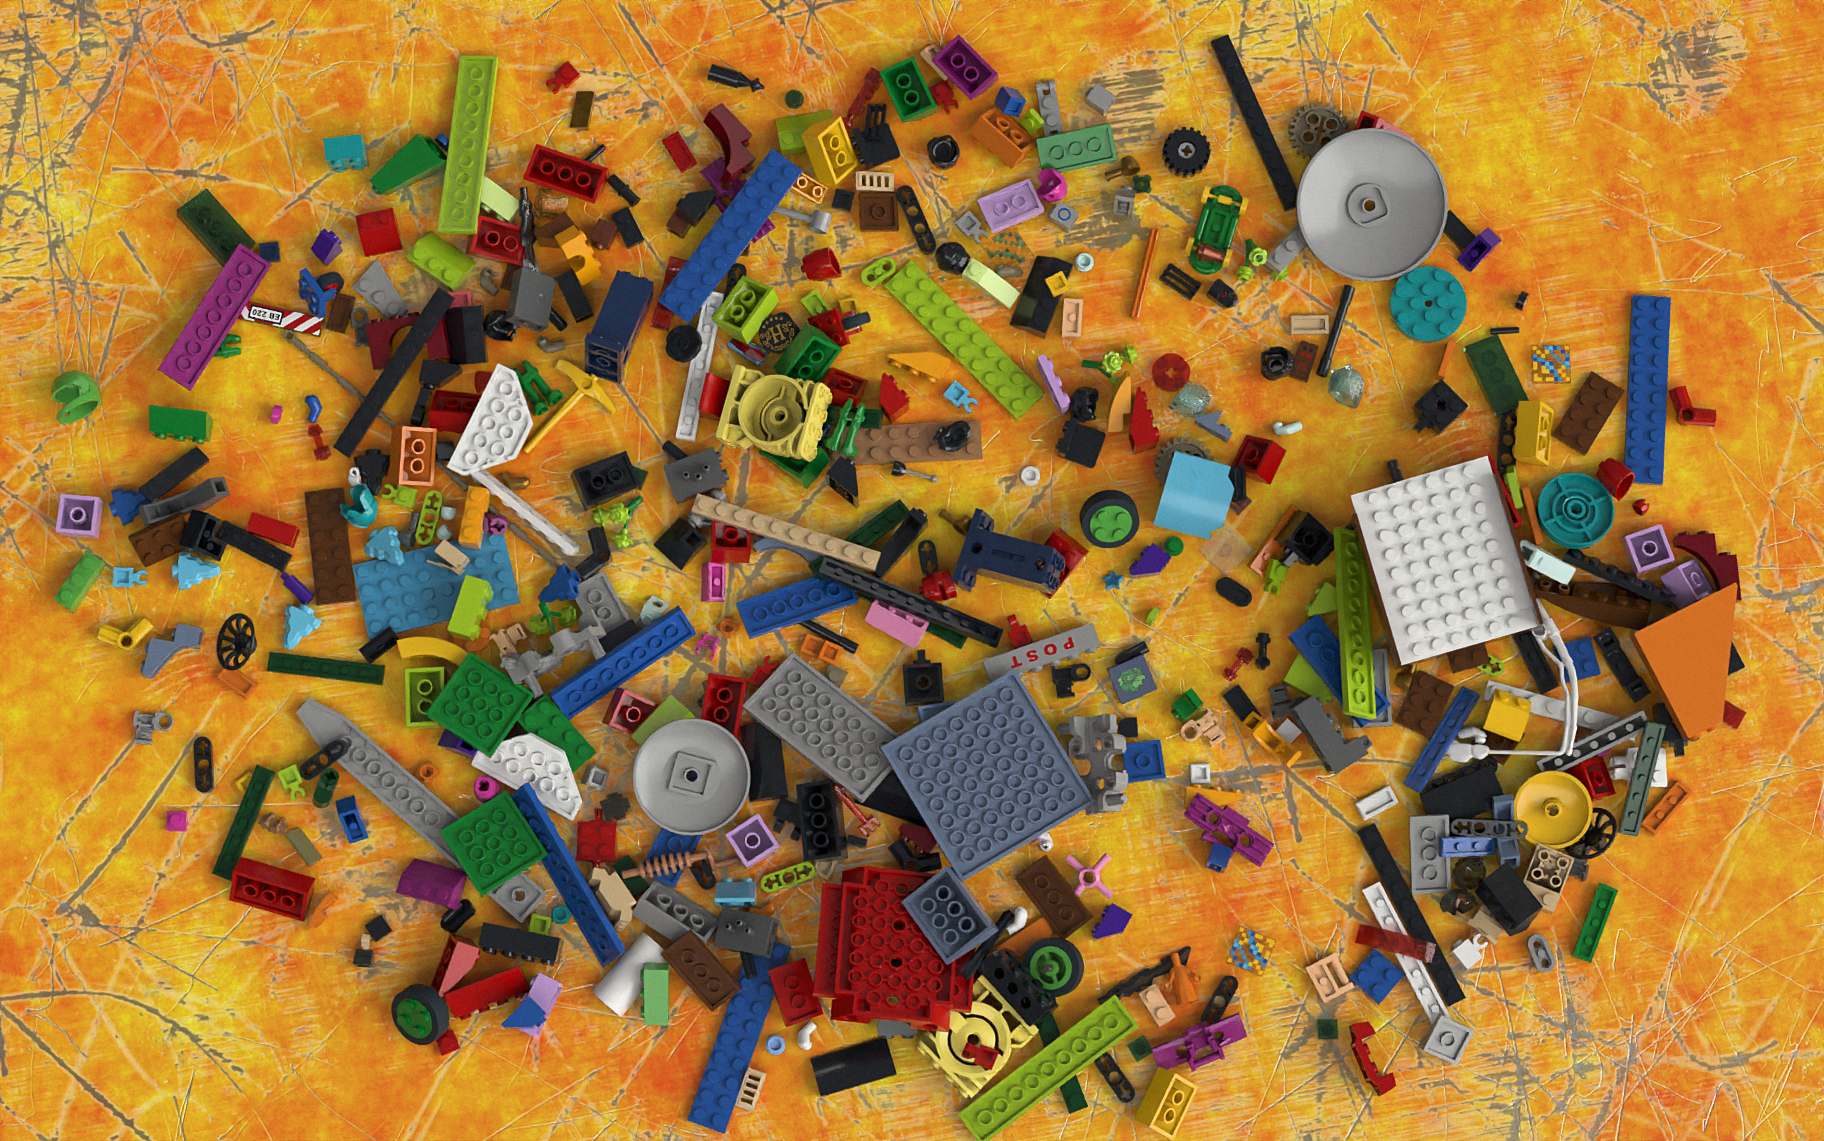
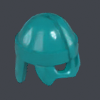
M361 483L349 489V494L355 504L351 507L346 504H340V514L353 526L367 528L377 518L378 502L371 494L367 485Z

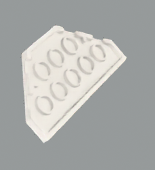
M499 363L497 364L447 465L448 468L466 476L517 458L533 426V421L515 371Z
M531 732L503 740L491 759L477 751L471 764L515 790L529 782L541 804L572 821L575 819L583 803L565 751Z

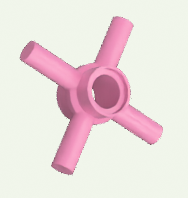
M1105 852L1093 867H1084L1071 854L1066 858L1065 861L1080 873V883L1074 889L1078 896L1086 887L1097 888L1108 899L1114 895L1100 881V870L1112 858L1108 853ZM1087 872L1093 874L1094 879L1092 882L1086 880Z

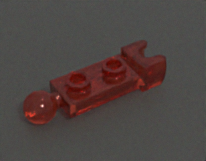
M872 67L864 78V86L847 111V116L842 117L846 131H850L853 128V120L857 116L860 117L865 110L864 104L867 100L870 101L875 93L873 90H878L883 82L879 71Z

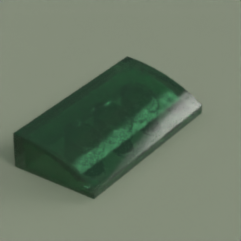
M207 188L177 209V217L222 267L225 266L239 243L249 250L256 244Z
M1498 335L1464 347L1463 352L1494 418L1516 410L1519 406V401H1529Z

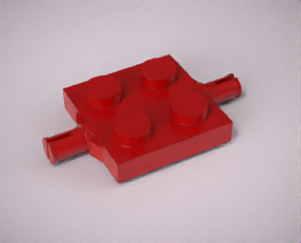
M594 808V820L578 821L576 860L592 863V869L594 867L600 868V863L616 862L618 823L603 821L602 808Z

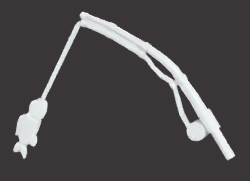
M1539 598L1536 601L1543 624L1538 629L1532 631V634L1541 649L1560 668L1559 678L1565 692V725L1560 751L1490 750L1488 746L1483 744L1472 745L1459 743L1454 740L1446 752L1450 756L1448 759L1465 763L1470 758L1483 759L1488 754L1557 756L1564 753L1567 756L1572 754L1577 731L1579 699L1576 670L1573 660L1569 656L1566 646L1560 637L1556 624L1548 616ZM1548 635L1555 645L1562 662L1543 644L1542 641H1545ZM1564 666L1568 670L1571 694H1569L1565 683Z

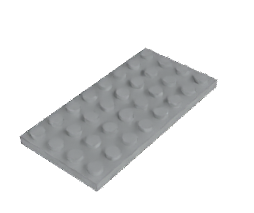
M794 652L742 706L744 711L861 803L893 770L880 747L900 735Z

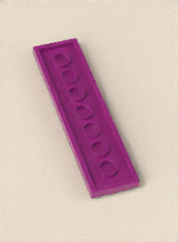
M239 243L157 370L191 391L268 272L271 264Z

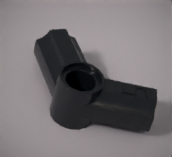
M595 527L587 531L593 554L575 567L584 580L589 579L603 567L612 563L613 557L604 527ZM600 553H607L608 557L606 560L601 561L598 559Z
M902 838L888 847L905 871H908L906 865L910 862L917 865V870L914 872L926 873L942 869L939 852L915 857Z

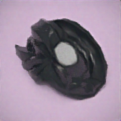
M956 421L947 427H941L933 437V441H938L939 449L942 452H956L968 442L971 435L970 426L965 421Z

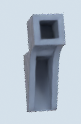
M178 623L177 628H174L172 633L174 642L151 638L145 647L147 656L146 660L141 664L142 676L153 679L180 650L187 648L200 649L204 630L199 627Z

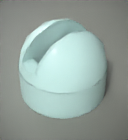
M441 506V516L443 519L452 520L456 515L457 508Z
M446 524L437 529L438 539L448 540L453 537L451 530Z

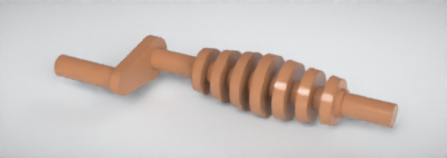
M707 846V851L689 854V851H685V856L683 857L681 852H676L677 858H674L673 853H669L670 860H667L666 855L662 854V862H659L656 856L654 857V864H651V860L648 859L646 860V866L641 862L638 868L622 871V877L626 879L640 875L642 878H646V873H649L651 878L654 877V871L657 872L659 877L662 876V869H664L667 876L670 875L669 868L671 867L673 873H676V866H679L680 870H684V864H687L689 868L692 867L693 862L707 858L710 860L712 870L716 871L720 868L739 864V859L736 856L715 862L711 846Z

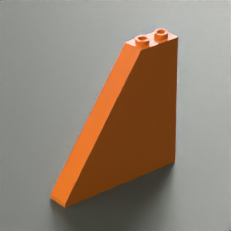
M1736 582L1629 636L1683 740L1690 738L1693 741L1701 737L1700 732L1704 730L1711 732L1718 728V723L1723 721L1738 587Z

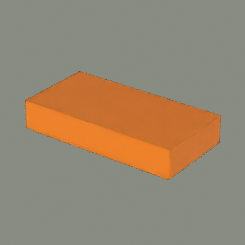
M1449 340L1446 345L1436 376L1437 380H1444L1456 341Z
M222 668L215 677L246 700L251 697L259 686L258 683L239 670L230 671Z

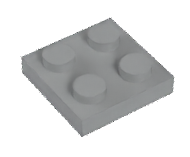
M1438 1013L1421 1049L1457 1065L1474 1030Z

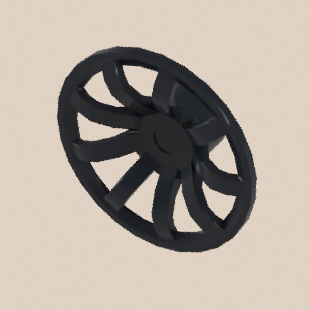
M242 613L233 614L225 621L217 639V657L223 668L234 671L245 665L257 647L254 625L251 619ZM235 619L237 630L232 626V621ZM242 619L247 621L243 627H241ZM248 627H250L251 635L246 633ZM226 628H228V630L235 636V638L224 635ZM222 640L233 643V645L221 648ZM232 651L231 653L228 654V656L225 658V661H224L222 655H223L225 652ZM242 654L245 658L241 663H239L238 659L239 656ZM234 657V666H230L229 662Z
M1597 807L1593 808L1592 813H1598L1595 826H1593L1591 821L1586 833L1579 839L1580 841L1574 843L1571 847H1565L1566 852L1570 856L1579 860H1588L1601 855L1611 846L1616 837L1617 823L1614 816L1608 810ZM1606 815L1610 820L1600 826L1602 817ZM1612 825V835L1604 833V830ZM1584 846L1581 855L1574 853L1576 848ZM1589 848H1591L1592 851L1596 852V853L1587 855V852H1588V849H1589Z

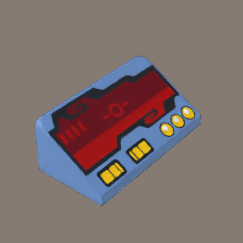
M734 338L727 343L729 349L758 368L769 354V351L752 340L748 345Z

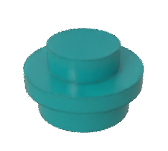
M557 905L553 908L551 917L555 923L565 924L570 920L571 912L567 906Z

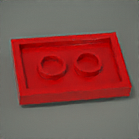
M805 958L767 970L786 1027L824 1014L819 998L813 996L814 983Z

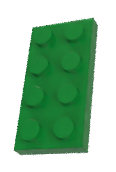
M1109 122L1035 138L1041 170L1053 168L1061 173L1117 160Z
M546 694L527 709L517 720L527 733L531 732L564 750L572 773L597 753Z

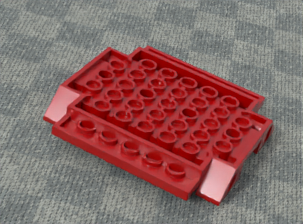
M862 866L843 871L841 885L822 884L813 996L835 998L832 1000L830 1020L870 1024L871 1019L909 1022V1028L949 1032V1011L971 1013L974 974L970 979L965 980L960 973L975 953L976 947L946 965L902 904L905 898L936 874ZM898 886H903L906 888L907 892L904 894H900L897 892L896 888ZM897 922L902 923L904 929L896 930L893 924ZM891 960H899L901 962V966L893 967L891 965ZM894 996L898 999L899 1003L892 1005L889 1003L888 998Z

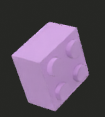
M60 494L56 532L60 536L99 539L103 501L99 497Z
M1661 524L1627 535L1621 540L1632 571L1636 576L1669 565L1675 560Z
M756 814L726 834L728 841L747 870L780 849V846L759 814Z

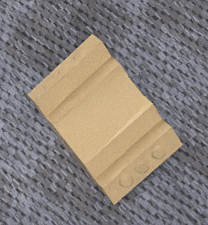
M594 867L585 880L594 892V896L603 908L609 922L613 925L616 934H621L631 922L632 909L636 907L637 902L616 871L608 875L605 869Z

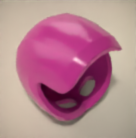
M1045 168L1040 171L1038 179L1042 184L1037 189V195L1046 202H1057L1063 199L1067 194L1065 178L1053 168Z

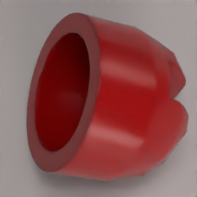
M1638 499L1632 504L1633 510L1640 516H1643L1649 510V503L1646 504L1645 499Z

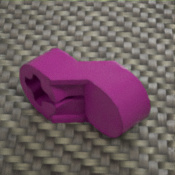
M484 514V533L500 535L506 532L509 522L505 516Z

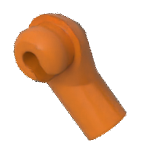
M768 901L761 909L750 907L749 913L772 916L777 910V904L774 901Z

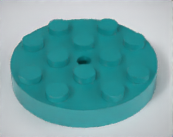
M1432 266L1418 267L1404 274L1395 284L1389 300L1390 315L1397 329L1409 339L1421 343H1436L1450 337L1460 327L1467 308L1465 291L1460 282L1449 272ZM1425 301H1431L1432 306L1427 307Z
M1566 473L1553 478L1545 485L1536 503L1537 520L1544 534L1556 544L1571 549L1588 548L1600 542L1611 528L1615 515L1614 503L1608 490L1598 480L1581 473ZM1571 510H1577L1578 514L1572 513Z

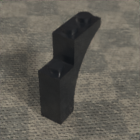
M913 507L896 532L879 551L881 555L875 572L871 571L877 578L883 580L910 551L915 540L927 529V514L920 508L916 510Z

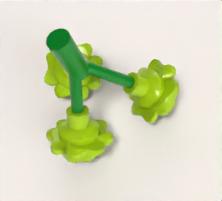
M1125 344L1123 353L1120 354L1109 351L1108 354L1103 355V361L1083 360L1082 367L1098 369L1107 376L1109 381L1113 383V394L1121 377L1117 378L1111 374L1121 370L1123 360H1126L1132 366L1134 360L1138 359L1134 346Z
M637 496L625 507L623 503H612L611 507L606 511L597 505V510L592 512L594 522L601 524L602 527H605L607 518L613 520L615 525L619 523L624 524L620 533L611 535L615 546L625 549L628 545L633 544L632 540L627 536L629 531L627 528L632 511L643 502V499Z
M542 601L538 606L543 615L538 614L537 616L530 617L528 626L531 628V633H536L538 636L548 634L549 629H551L552 635H554L556 631L551 616L558 617L560 619L559 624L563 625L564 628H568L569 626H574V622L577 620L576 609L568 605L567 607H562L559 613L552 612L547 604ZM552 642L548 645V650L554 649Z

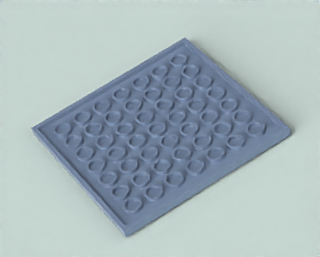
M1015 669L880 747L961 882L1096 803Z

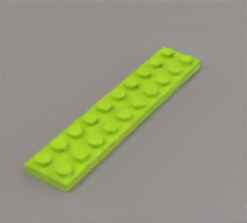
M460 56L438 224L439 233L477 234L499 62L497 56Z
M912 260L884 285V288L1017 421L1045 395Z
M1336 527L1333 528L1343 713L1367 720L1376 719L1368 578L1354 531Z
M1116 995L1112 996L958 1113L959 1117L977 1141L991 1140L1137 1029L1139 1025Z

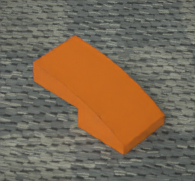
M807 633L800 648V652L836 666L843 647L827 640H822Z
M330 892L315 909L308 924L311 930L314 931L328 919L324 911L339 900L334 893Z

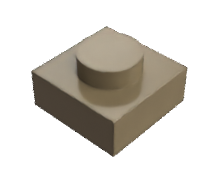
M830 664L824 677L840 688L848 672Z

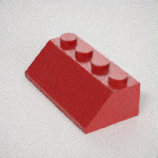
M536 144L523 179L595 204L604 190L609 177V171L606 167Z
M436 390L429 410V428H436L438 432L464 433L482 395Z
M709 673L701 719L724 727L738 740L743 715L742 706L745 704L748 680Z
M240 857L233 870L229 900L304 922L313 896L315 878Z
M516 966L444 995L454 1018H460L463 1021L471 1018V1014L479 1011V1014L489 1011L492 1005H505L509 1003L508 999L523 998L524 994L530 991L523 969L520 966Z

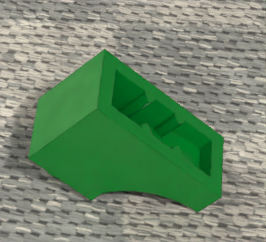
M1191 688L1171 705L1173 709L1171 713L1176 720L1180 719L1184 722L1202 708L1203 702Z

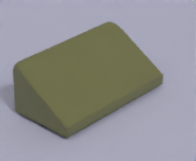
M300 828L286 833V837L307 865L312 867L322 859L321 854Z

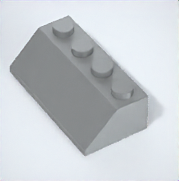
M657 879L639 899L632 913L634 917L673 942L691 929L707 945L719 925L716 916Z

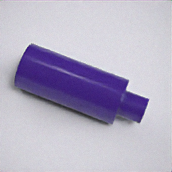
M284 572L280 576L284 580L283 585L303 605H308L315 596L293 574L289 576Z

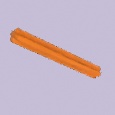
M1151 228L1130 311V317L1133 319L1140 318L1160 230L1157 228Z

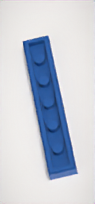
M1462 686L1404 780V786L1419 794L1422 793L1478 702L1479 694Z

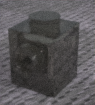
M615 792L606 796L607 799L600 801L608 822L624 820L627 818L626 815L630 814L628 810L631 808L628 797H623L622 793L618 794Z

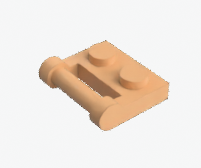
M1336 952L1305 968L1323 1004L1355 987L1346 976L1337 959L1339 956ZM1331 962L1343 987L1338 988L1326 966L1327 963Z

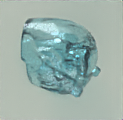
M1347 364L1346 368L1333 369L1329 378L1328 394L1336 398V402L1344 406L1357 408L1364 392V379L1358 371L1352 369L1351 364Z
M1188 380L1182 392H1178L1168 405V408L1184 417L1196 418L1207 409L1211 392H1208L1203 385Z

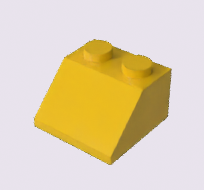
M1495 688L1486 704L1483 729L1520 742L1530 715L1531 701Z

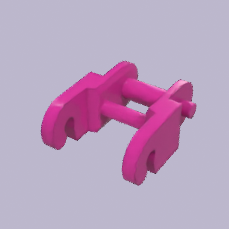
M706 632L705 635L702 634L703 639L699 640L694 654H698L701 646H706L713 650L709 659L712 661L718 648L716 644L720 641L718 636L713 638L708 636V632ZM705 640L714 642L713 646L704 643Z

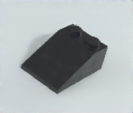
M626 451L573 470L570 476L585 511L595 508L597 505H603L641 486Z

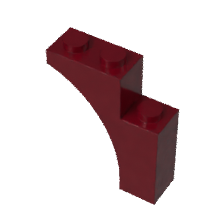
M721 103L709 110L703 123L716 136L723 150L725 167L720 181L726 185L731 181L733 183L736 182L743 173L745 175L753 169L752 164L756 158L746 149L750 144L749 140L752 134Z
M1699 531L1696 535H1690L1689 532L1678 533V536L1673 539V547L1684 550L1696 557L1709 571L1717 591L1736 582L1738 585L1736 603H1739L1742 598L1737 554L1731 555L1730 552H1722L1717 556L1715 533H1709V531Z
M902 823L898 828V832H900L899 837L907 843L911 841L915 844L914 849L921 855L924 853L930 854L937 846V842L928 827H916Z

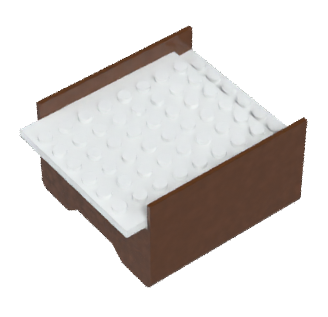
M1488 456L1351 495L1355 510L1351 519L1352 528L1395 670L1447 656L1452 674L1490 663L1485 644L1534 631L1543 624L1498 472L1492 473Z

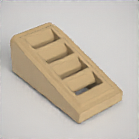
M856 171V193H894V173ZM871 178H873V186H870ZM877 178H881V187H877ZM885 178H889V187H885ZM862 179H866V186H862Z
M747 1068L735 1106L754 1112L767 1074ZM752 1075L760 1078V1081L758 1082L749 1079V1076ZM747 1082L758 1086L757 1090L746 1086ZM744 1090L755 1093V1096L743 1094ZM745 1098L753 1101L752 1105L742 1102L741 1099Z

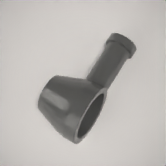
M412 512L409 528L398 531L397 538L400 541V545L410 549L415 546L416 528L421 516L420 514Z

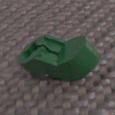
M326 769L321 774L312 800L317 808H326L330 804L339 780V773L335 769Z

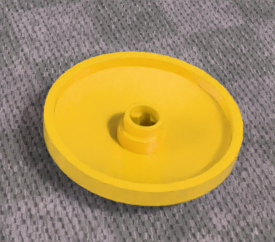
M1549 770L1531 776L1520 786L1514 799V820H1522L1527 823L1529 830L1525 838L1534 845L1539 843L1551 849L1570 846L1586 833L1592 820L1593 808L1587 789L1576 777L1566 772ZM1521 825L1517 826L1520 832L1524 831Z

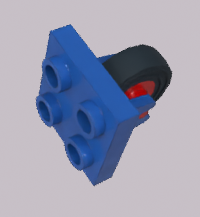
M307 268L300 270L298 279L299 296L302 300H306L312 314L315 313L318 319H321L326 315V302L337 296V292H340L344 286V280L338 272H329L313 278Z

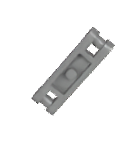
M1054 79L1048 80L1045 83H1041V81L1035 82L1040 115L1045 121L1042 125L1044 136L1055 132L1062 133L1063 127ZM1043 90H1049L1050 94L1043 95Z

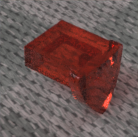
M483 370L476 372L474 377L476 393L484 392L493 373L484 372Z

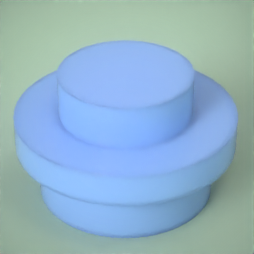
M773 1035L767 1039L766 1049L772 1055H779L785 1049V1041L781 1036Z

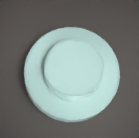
M1081 253L1075 259V266L1081 272L1090 271L1094 265V259L1088 253Z

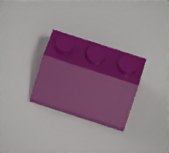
M959 34L931 60L970 100L985 93L998 81V73Z
M414 858L401 874L396 893L457 910L467 874L464 871Z

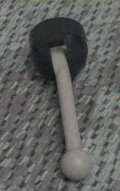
M895 460L892 476L901 477L907 473L929 479L933 483L938 480L936 475L929 476L907 470L904 463Z

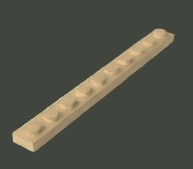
M697 494L691 510L692 514L875 572L881 552L701 494Z

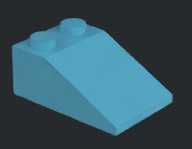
M751 878L740 879L741 882H733V879H721V882H716V906L718 908L757 907V883L752 882Z

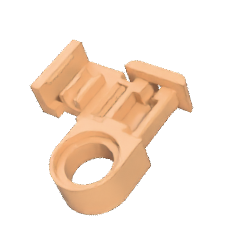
M517 623L507 629V633H505V629H500L498 633L490 636V639H494L501 651L499 654L501 659L510 653H519L515 646L518 644L517 641L529 639L521 623Z
M1207 708V713L1195 721L1191 719L1182 726L1181 737L1186 742H1193L1202 735L1204 737L1207 736L1210 739V746L1213 748L1224 740L1226 735L1218 726L1217 717ZM1186 728H1193L1195 735L1190 738L1186 737L1184 731Z

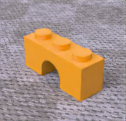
M575 225L554 236L567 259L578 255L569 265L582 286L602 275L599 270L601 264L596 256L592 257L594 251L589 243H585L587 238L582 229L578 231Z
M468 487L458 539L461 547L477 550L481 548L484 533L483 518L484 514L488 512L491 496L487 488Z

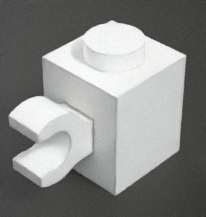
M1481 934L1475 935L1472 943L1469 939L1464 942L1460 939L1452 946L1454 950L1450 953L1465 971L1483 958L1478 951L1485 948L1488 943L1485 942L1483 945L1477 943V939Z

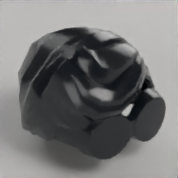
M951 135L934 137L927 144L929 160L936 168L948 170L956 165L960 156V149Z
M946 242L936 250L935 259L940 270L959 275L967 267L970 255L958 242Z
M505 310L489 312L484 323L486 335L494 340L512 342L519 325L505 321L507 314Z
M1281 346L1272 347L1261 352V373L1263 377L1270 381H1276L1288 376L1295 368V359L1292 353L1287 348Z
M1080 387L1073 392L1070 398L1071 416L1079 419V423L1096 420L1094 412L1099 396L1096 388Z

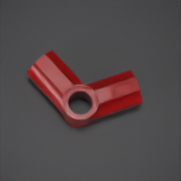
M1679 386L1669 390L1676 412L1677 423L1682 426H1715L1716 410L1692 407L1686 386ZM1682 412H1688L1690 419H1684Z

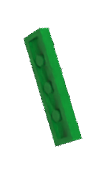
M1602 883L1598 884L1572 957L1588 963L1592 962L1617 895V889Z

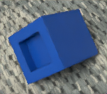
M1004 86L1001 87L995 99V104L1002 113L1019 117L1026 103L1025 98L1017 89Z

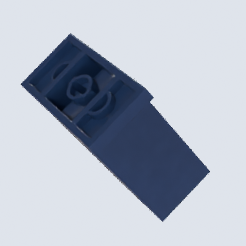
M617 270L591 334L587 333L585 338V373H592L597 377L621 385L624 379V368L653 301L654 282L645 277L633 276V274L627 271Z
M976 508L952 581L963 591L971 592L972 587L976 584L977 574L1054 594V591L1059 586L1060 573L1065 568V558L1053 547L993 532L994 520L984 510Z

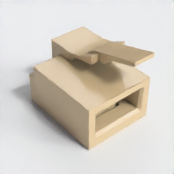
M445 539L442 540L434 551L437 556L451 565L452 568L440 562L435 563L426 560L428 563L438 567L449 569L458 576L463 574L464 568L470 562L465 554Z
M1482 903L1478 911L1473 913L1468 921V924L1476 928L1494 946L1498 942L1497 937L1503 928L1484 903Z

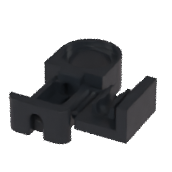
M420 388L410 420L411 425L421 427L426 413L424 406L427 405L429 396L432 395L430 389Z
M1084 663L1072 664L1071 668L1054 669V666L1052 667V682L1056 685L1057 699L1075 698V693L1072 692L1071 686H1074L1073 683L1085 682L1089 679L1091 670L1088 665ZM1078 668H1085L1088 672L1087 676L1084 678L1078 677L1076 674Z

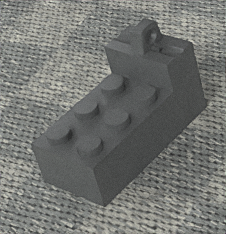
M1314 695L1307 696L1289 707L1288 710L1329 775L1339 773L1368 754L1367 749L1372 743L1367 735L1351 737L1343 742L1345 740L1339 730L1336 731L1332 725L1334 724L1333 719L1329 714L1324 713L1322 709L1324 705L1318 697L1315 698Z

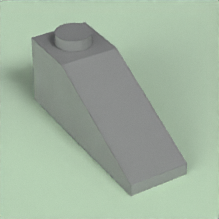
M1128 186L1117 187L1112 214L1131 217L1136 191Z

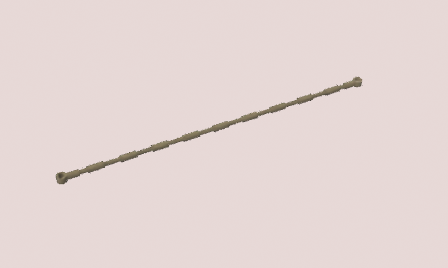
M288 330L284 333L286 342L292 343L301 352L304 351L322 370L325 369L343 388L349 393L354 394L362 402L364 401L365 397L351 383L328 367V364L317 354L307 349V346L296 337L293 331ZM293 334L292 339H287V335ZM381 410L378 415L379 418H382L391 427L400 426L390 420ZM435 456V466L442 469L451 477L453 482L465 492H468L470 485L457 474L452 473L441 462H437ZM489 502L488 512L492 515H502ZM508 520V529L522 541L525 540L550 565H554L556 568L561 566L544 548H540L527 537L528 535Z

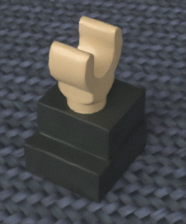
M362 934L361 949H356L353 960L355 967L373 968L374 951L369 950L371 944L370 934Z

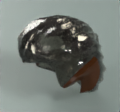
M1466 856L1460 858L1455 863L1452 877L1458 888L1474 890L1480 885L1487 873L1484 857Z
M1460 888L1448 891L1440 901L1441 910L1443 912L1447 911L1452 915H1456V911L1463 914L1479 905L1471 892Z

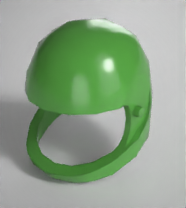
M72 370L64 372L54 379L51 388V398L55 402L66 404L56 416L59 423L69 424L81 420L101 405V392L97 383L89 374ZM67 412H69V415L67 417H63Z

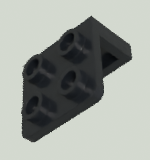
M885 123L884 139H865V131L861 132L859 128L852 130L851 143L854 148L857 147L859 152L857 154L858 160L861 165L864 164L866 170L900 157V151L887 123ZM880 125L877 126L876 135H879Z
M1071 416L1070 421L1065 422L1062 430L1065 432L1063 439L1059 438L1056 449L1059 450L1058 457L1088 468H1094L1106 435L1104 432L1079 424V419Z

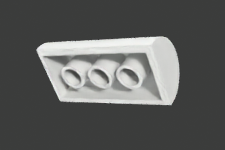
M643 932L591 992L622 1017L640 996L641 988H644V981H640L641 969H644L645 963H668L661 955L664 949Z

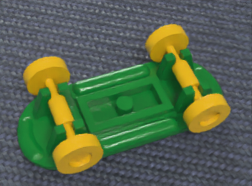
M1205 185L1200 202L1204 204L1194 237H1189L1184 255L1189 256L1191 266L1201 274H1214L1222 267L1228 268L1233 253L1230 246L1240 215L1244 216L1249 202V197L1244 196L1242 199L1240 193L1233 187L1221 185L1211 189V186ZM1205 242L1224 252L1225 255L1222 263L1199 261V258L1195 257L1198 244H1204Z

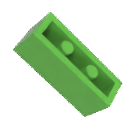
M85 551L54 597V600L75 613L106 567V564Z
M645 963L644 969H641L640 981H644V988H641L640 998L644 1000V1006H641V1018H644V1025L668 1026L669 963Z

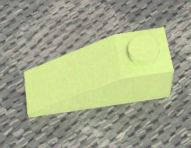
M974 258L971 259L962 273L963 280L1008 309L1012 307L1020 295V292Z

